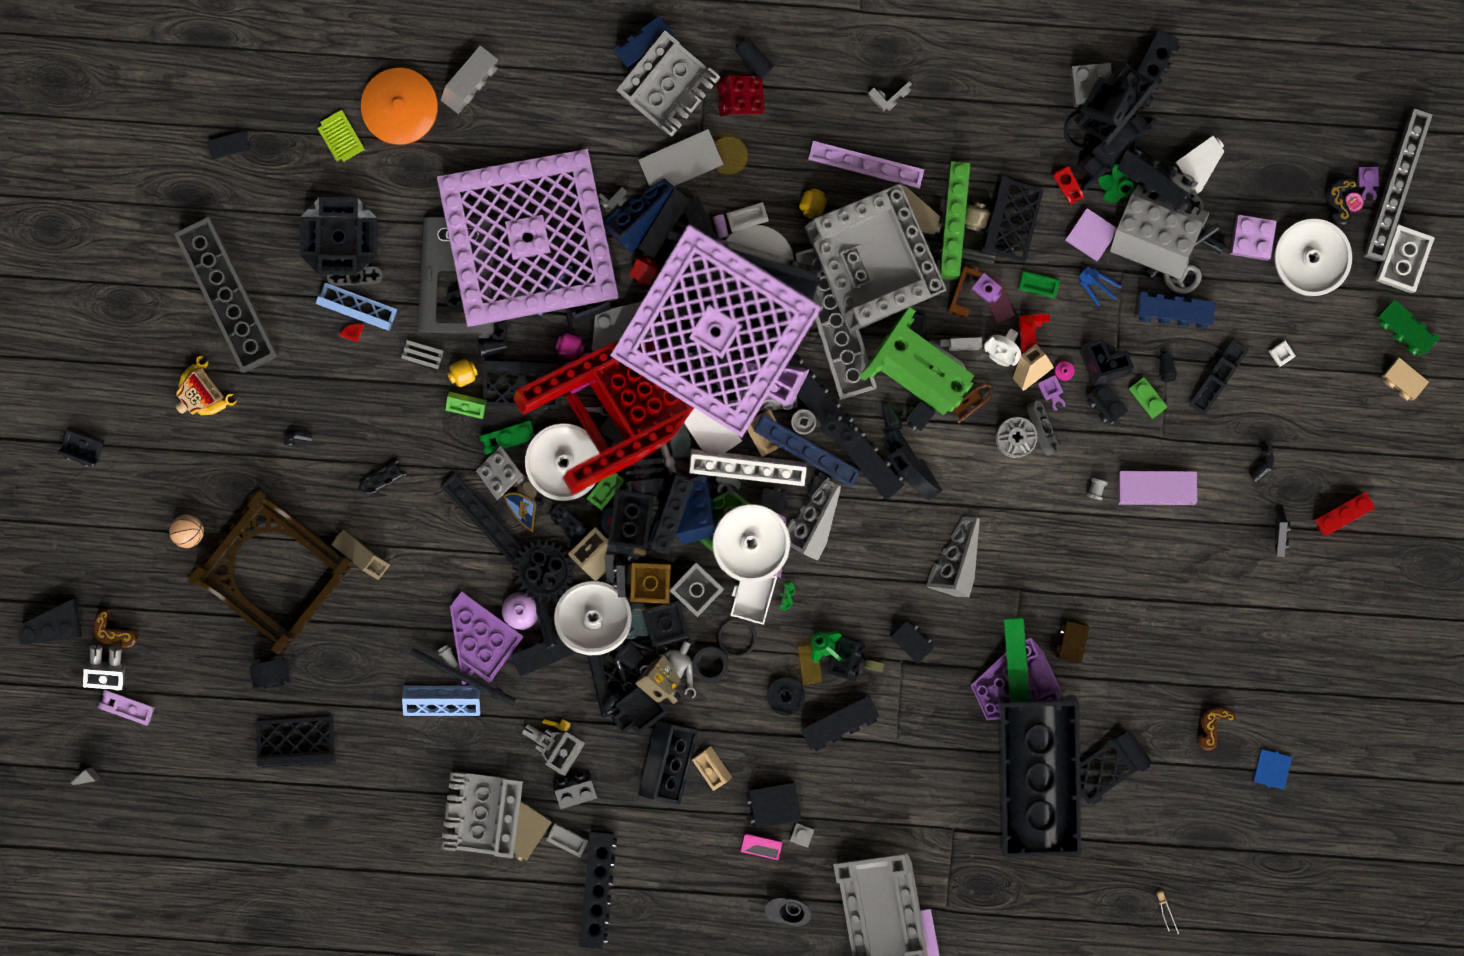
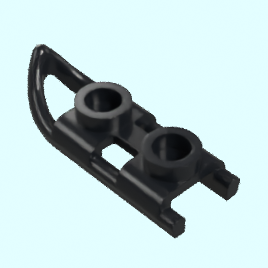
M396 459L365 477L358 486V492L365 495L374 494L406 476L407 473H401L397 466V463L400 461ZM387 470V473L380 475L381 472ZM391 477L392 480L384 482L385 479ZM370 479L375 489L363 491V484Z

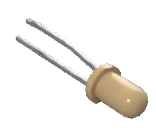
M1159 890L1156 894L1159 899L1158 903L1161 904L1162 915L1166 923L1163 914L1162 904L1166 903L1169 912L1170 909L1163 891Z

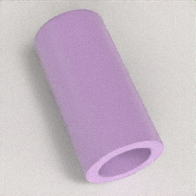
M724 214L714 216L713 221L717 237L719 239L729 237Z

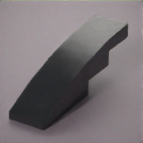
M1233 339L1189 405L1203 415H1206L1249 349Z

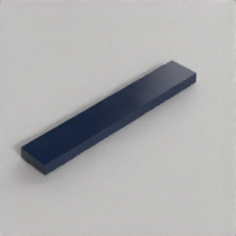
M763 414L753 429L755 433L851 488L861 472Z

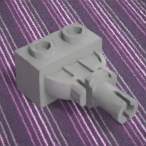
M528 724L525 728L533 732V734L525 729L522 734L544 747L543 749L537 745L536 749L542 753L543 758L547 761L545 765L566 776L585 742L568 732L553 733L547 729L545 732L551 735L549 737Z

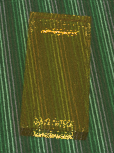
M812 645L798 646L803 685L822 682L820 661L815 663L811 660Z

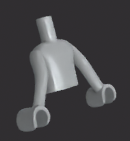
M684 641L679 651L668 650L663 655L668 659V662L680 678L687 668V689L685 690V695L691 689L694 691L692 696L694 698L696 690L693 688V661L686 654L691 644ZM649 665L642 666L640 668V673L642 672V669L644 667H648Z

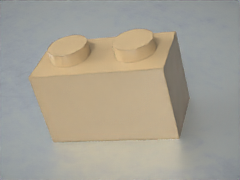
M1396 358L1382 375L1385 379L1384 383L1392 389L1393 387L1400 391L1398 394L1407 401L1408 399L1415 400L1429 383L1401 358Z

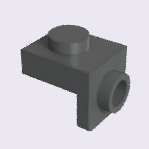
M622 187L610 200L600 193L598 195L601 199L599 203L606 210L608 208L613 210L617 205L621 207L628 200L626 197L628 192Z

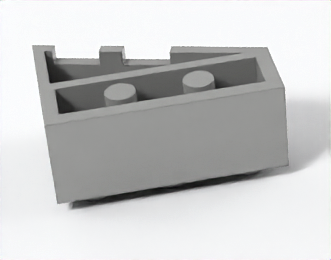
M479 46L445 86L441 101L459 114L465 105L469 104L473 99L476 91L481 90L485 85L486 78L488 76L491 77L498 69L496 67L498 59Z

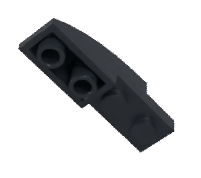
M899 428L882 438L891 453L888 459L902 478L917 493L929 501L943 491L925 461L917 459Z

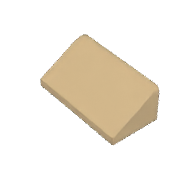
M711 746L692 759L713 791L732 778Z

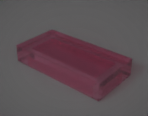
M1001 281L996 282L1002 287L999 291L1002 293L996 302L991 301L989 303L996 323L1015 316ZM985 287L987 293L991 292L990 287Z

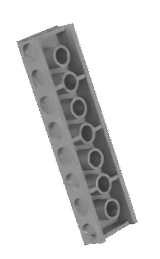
M813 248L795 253L798 262L822 268ZM822 271L814 300L822 308L816 316L815 322L839 399L842 400L874 390L877 386L874 377L870 376L866 380L859 377L869 362L860 331L858 329L854 332H849L829 283Z

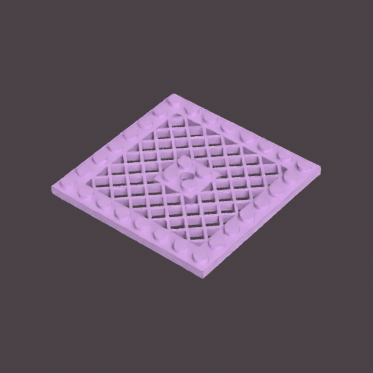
M588 149L437 177L467 327L618 299ZM560 175L556 182L549 178L551 176ZM563 176L572 181L567 189L558 184ZM541 178L537 185L530 181ZM544 180L553 185L549 192L540 188ZM522 182L519 188L512 185L513 183ZM525 183L534 188L530 196L521 191ZM574 184H575L577 196H576L575 194H573L572 192H570V190H571V188L573 187ZM504 185L500 192L492 188ZM506 187L515 191L511 200L502 194ZM556 187L564 192L560 200L551 195ZM484 189L481 195L474 192L475 190ZM488 190L497 195L492 203L483 198ZM536 191L545 195L541 204L532 198ZM466 192L461 199L460 193ZM469 194L478 199L473 207L464 201ZM518 194L527 199L522 207L513 202ZM567 195L576 200L571 208L562 202ZM499 197L508 203L504 210L495 206ZM548 198L557 203L552 211L543 206ZM480 201L489 206L484 214L475 209ZM529 202L538 207L534 214L525 210ZM578 202L581 214L573 210ZM510 205L519 210L515 218L506 213ZM463 206L470 210L466 217L464 215ZM559 206L568 211L564 218L555 214ZM491 209L500 213L496 222L487 217ZM541 209L549 214L545 222L543 215L537 216ZM473 212L481 217L477 225L468 220ZM521 213H524L529 217L518 219ZM571 213L579 218L575 226L566 221ZM503 216L510 220L505 222L506 229L498 224ZM552 217L561 222L556 230L547 224ZM484 220L493 225L488 233L480 228ZM582 221L585 233L578 229ZM466 224L474 228L470 235H468ZM563 224L572 229L568 237L558 232ZM495 227L504 232L500 240L491 235ZM546 229L553 233L549 240L547 237ZM476 231L485 236L481 243L472 239ZM574 232L583 237L579 245L570 240ZM523 234H532L533 240L529 243L523 241ZM506 235L508 236L510 247L502 243ZM556 235L564 240L560 248L551 243ZM488 238L496 243L492 251L483 246ZM585 240L587 241L589 252L581 247ZM470 242L478 247L474 254H472ZM567 243L576 248L571 256L563 251ZM499 246L508 251L503 259L495 254ZM550 247L557 251L553 259L545 255L550 254ZM480 249L489 254L485 262L476 258ZM578 250L587 255L583 263L574 258ZM510 254L512 261L518 260L515 266L506 261ZM559 254L568 259L564 267L555 262ZM538 256L534 263L526 259L529 257ZM491 257L501 262L496 270L487 265ZM541 257L549 262L545 270L536 265ZM589 258L591 260L593 270L585 266ZM474 261L481 265L477 274ZM522 261L531 266L526 274L517 269ZM571 261L580 267L575 274L566 269ZM503 264L512 270L508 277L498 272ZM552 265L561 270L556 278L548 273ZM484 268L493 273L488 281L479 276ZM533 268L542 273L538 281L529 277ZM582 269L591 274L586 282L578 277ZM514 272L523 277L519 285L510 280ZM563 273L572 277L568 285L559 280ZM495 276L504 280L500 288L491 284ZM544 276L554 281L549 289L540 284ZM594 277L595 282H594V283H590V281H591L592 278ZM526 279L534 284L530 293L521 287ZM478 280L486 284L481 292ZM575 280L582 284L570 287ZM507 283L516 288L511 296L502 291ZM556 283L563 287L562 289L552 290ZM488 286L497 292L492 300L483 294ZM537 287L545 291L533 294ZM518 290L525 294V296L514 297ZM499 294L507 298L504 300L495 301Z
M689 225L611 356L742 437L822 306ZM695 253L701 255V256H698V257H694V258H693V256L695 255ZM703 259L705 269L696 271L694 261ZM707 260H709L717 266L709 268ZM690 263L692 272L683 274ZM720 270L722 279L712 281L710 271ZM724 270L733 275V277L726 278ZM706 273L708 282L699 284L697 274ZM693 276L695 285L686 287L684 277ZM680 279L682 288L673 290ZM736 280L738 290L729 291L727 282ZM740 280L751 287L742 288ZM723 283L725 293L716 294L714 285ZM710 286L712 296L702 297L700 288ZM696 289L698 299L689 301L687 291ZM753 290L755 300L745 302L743 292ZM757 291H759L767 297L759 299ZM683 292L685 302L676 303L674 294ZM739 293L742 303L732 305L730 295ZM670 296L672 305L664 306ZM726 296L728 306L719 308L717 298ZM713 299L715 307L709 305L705 309L704 301ZM769 300L771 310L762 312L760 302ZM773 301H775L783 307L775 309ZM700 302L702 312L693 314L690 304ZM756 303L758 313L749 315L746 305ZM686 305L689 315L680 317L677 307ZM743 306L745 316L735 318L733 308ZM673 308L676 318L666 320L664 310ZM729 309L731 317L726 315L722 311ZM786 311L788 320L778 322L776 313ZM790 311L795 314L793 318H791ZM661 313L662 321L654 322L658 314ZM773 314L775 323L765 325L763 316ZM702 316L696 326L694 317ZM759 317L761 326L752 328L750 318ZM690 318L692 328L683 330L681 320ZM746 320L748 329L739 331L742 324L738 321ZM677 321L679 331L670 333L667 323ZM663 324L666 334L657 336L654 326ZM788 324L784 333L781 334L780 326ZM714 326L719 327L721 335L713 336L711 328ZM776 327L778 336L768 338L766 329ZM651 328L653 337L644 339L647 332ZM763 330L765 339L755 341L753 332ZM692 332L689 338L694 342L686 343L684 333ZM749 333L751 343L742 344L740 335ZM680 335L682 344L673 346L671 336ZM667 337L669 347L660 349L658 339ZM736 337L738 346L730 347L731 343ZM654 340L656 350L647 352L645 342ZM779 340L774 349L771 350L770 342ZM766 343L768 353L758 354L756 345ZM697 345L699 354L689 356L687 347ZM701 346H703L711 352L703 353ZM753 346L755 356L745 358L743 348ZM683 348L685 357L676 359L674 350ZM739 349L742 359L732 361L730 351ZM670 351L672 360L663 362L661 353ZM726 353L728 362L719 363L717 356L723 358ZM657 354L659 361L649 355ZM713 355L715 365L706 366L704 357ZM768 357L762 367L760 358ZM700 358L702 368L693 369L691 360ZM756 359L758 369L749 371L746 361ZM687 361L689 370L680 372L678 363ZM743 362L745 372L736 374L733 364ZM674 364L675 371L666 365ZM729 365L732 375L722 377L720 367ZM716 368L718 378L709 380L707 370ZM703 371L705 381L696 383L694 373ZM758 373L752 383L750 374ZM690 374L691 381L684 378L683 375ZM746 375L748 385L739 387L737 377ZM733 378L735 388L726 390L723 380ZM720 382L722 391L713 393L710 383ZM706 384L708 392L699 386ZM749 389L742 399L740 391ZM736 392L738 401L729 403L727 393ZM723 395L724 402L715 396ZM739 405V406L737 407V409H734L733 407H731V406Z

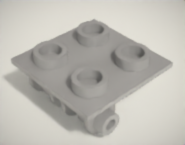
M502 446L476 470L497 500L515 482L519 484L524 480L523 474Z

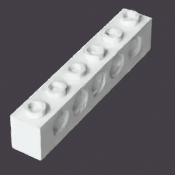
M691 449L689 473L804 486L807 469L806 462Z

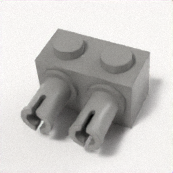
M96 645L90 646V660H87L85 664L83 687L122 690L125 679V663H121V647L117 646L116 654L115 646L110 647L109 662H102V646L98 645L97 649Z

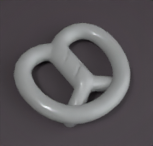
M1189 264L1182 280L1169 278V275L1163 273L1164 283L1172 291L1180 294L1192 292L1199 285L1202 276L1199 268ZM1191 270L1195 273L1196 278L1189 287H1185L1183 280Z

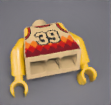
M199 356L196 360L197 363L195 365L192 364L181 374L178 385L179 390L176 393L181 401L176 404V409L182 414L188 410L191 414L213 415L225 409L226 405L232 406L237 402H228V397L233 394H228L225 400H221L224 398L203 370L208 366L209 362L206 361L203 365L199 364V361L204 358L203 356Z

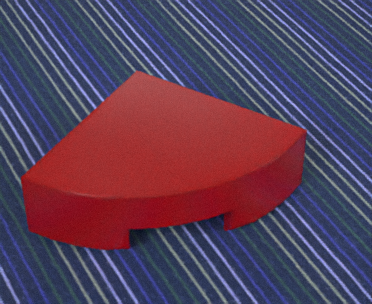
M359 323L351 324L341 331L340 336L358 343L365 325Z

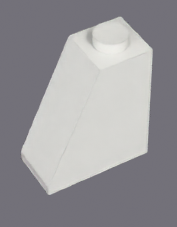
M1214 136L1174 163V166L1180 173L1188 174L1195 179L1194 181L1198 182L1194 190L1196 194L1202 191L1224 153L1222 149L1224 147L1223 143L1219 138L1215 139Z

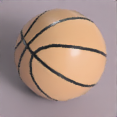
M185 514L173 520L169 533L172 541L177 546L191 548L201 541L204 529L198 518Z

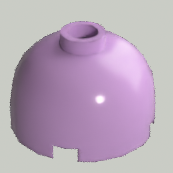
M515 592L505 599L502 605V616L510 627L524 630L537 622L536 604L534 599L531 600V594L524 596L525 592Z

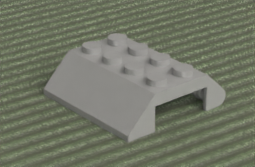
M664 31L616 91L657 127L672 137L677 130L670 124L672 123L678 128L681 127L680 122L673 118L675 113L677 112L680 116L687 119L689 115L682 109L684 108L689 113H692L701 102L695 93L701 98L706 96L697 86L702 83L711 89L713 85L707 79L716 84L720 76L711 68H707L684 49L679 44L680 42Z
M1137 185L1116 230L1110 252L1182 280L1189 263L1188 259L1210 212L1201 210L1199 215H1197L1199 208L1195 207L1192 213L1188 214L1186 213L1188 204L1177 212L1173 209L1174 204L1169 201L1167 203L1159 199V194L1155 200L1150 199L1152 192L1146 191L1144 194V187Z
M450 772L449 780L458 783H449V788L460 789V795H447V800L456 802H446L444 819L453 820V822L444 821L443 826L455 827V834L442 833V838L451 839V841L442 840L440 849L462 850L513 858L523 781L472 773Z

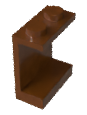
M968 265L962 269L947 313L964 319L968 317L970 309L956 305V301L965 275L979 279L982 276V272H979L980 268Z

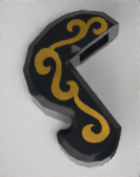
M1350 178L1337 180L1325 192L1327 205L1336 211V213L1330 215V218L1338 226L1346 225L1352 218L1342 193L1358 186L1359 184L1356 180Z

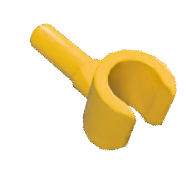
M546 719L543 720V724L553 726L564 732L568 731L571 723L564 719L561 720L560 724Z

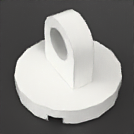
M1010 329L1006 337L1001 335L990 336L984 344L985 351L990 353L989 357L1000 365L1010 366L1011 364L1015 366L1021 358V351L1014 343L1018 332Z

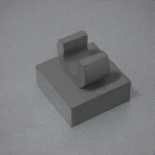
M716 477V481L720 484L717 489L719 494H723L726 488H728V496L733 495V489L739 490L741 482L737 478Z

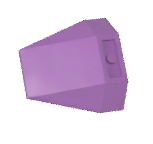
M1032 638L1025 640L1030 700L1062 698L1060 687L1044 652ZM1007 652L971 684L986 720L998 719L997 696L1010 698Z

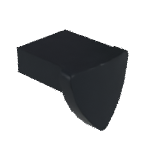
M914 314L912 316L914 321L909 329L923 339H927V334H925L927 315Z

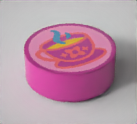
M1350 193L1345 197L1350 212H1357L1363 207L1364 200L1360 194Z

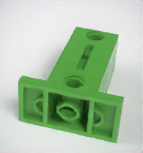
M909 307L898 317L859 377L863 380L870 376L873 378L881 370L944 415L948 411L952 412L955 407L959 406L963 400V394L967 393L973 385L971 380L974 375L909 329L914 321L912 316L916 312Z

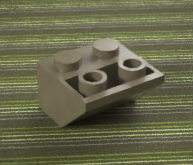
M595 527L568 555L592 579L597 581L606 572V553L616 552L606 551L608 539Z

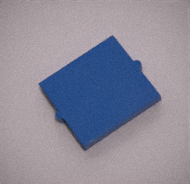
M1261 749L1253 782L1267 785L1268 788L1272 786L1285 789L1292 757L1279 754L1278 751L1271 752Z

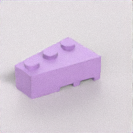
M756 359L746 361L749 371L758 369ZM760 360L762 367L766 361ZM786 365L768 396L786 406L792 404L810 369ZM744 366L742 367L740 373L745 372ZM758 373L750 374L752 383ZM746 375L737 377V379L748 384Z

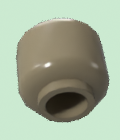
M975 201L974 204L967 205L965 216L966 228L981 231V229L987 226L990 211L985 208L986 204Z

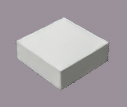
M1286 341L1281 342L1269 351L1279 367L1295 357Z

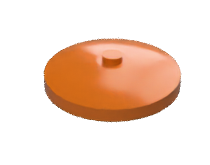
M392 68L377 74L367 84L361 99V113L367 128L378 139L389 144L406 145L418 141L430 131L437 117L438 101L433 87L421 74L406 68Z

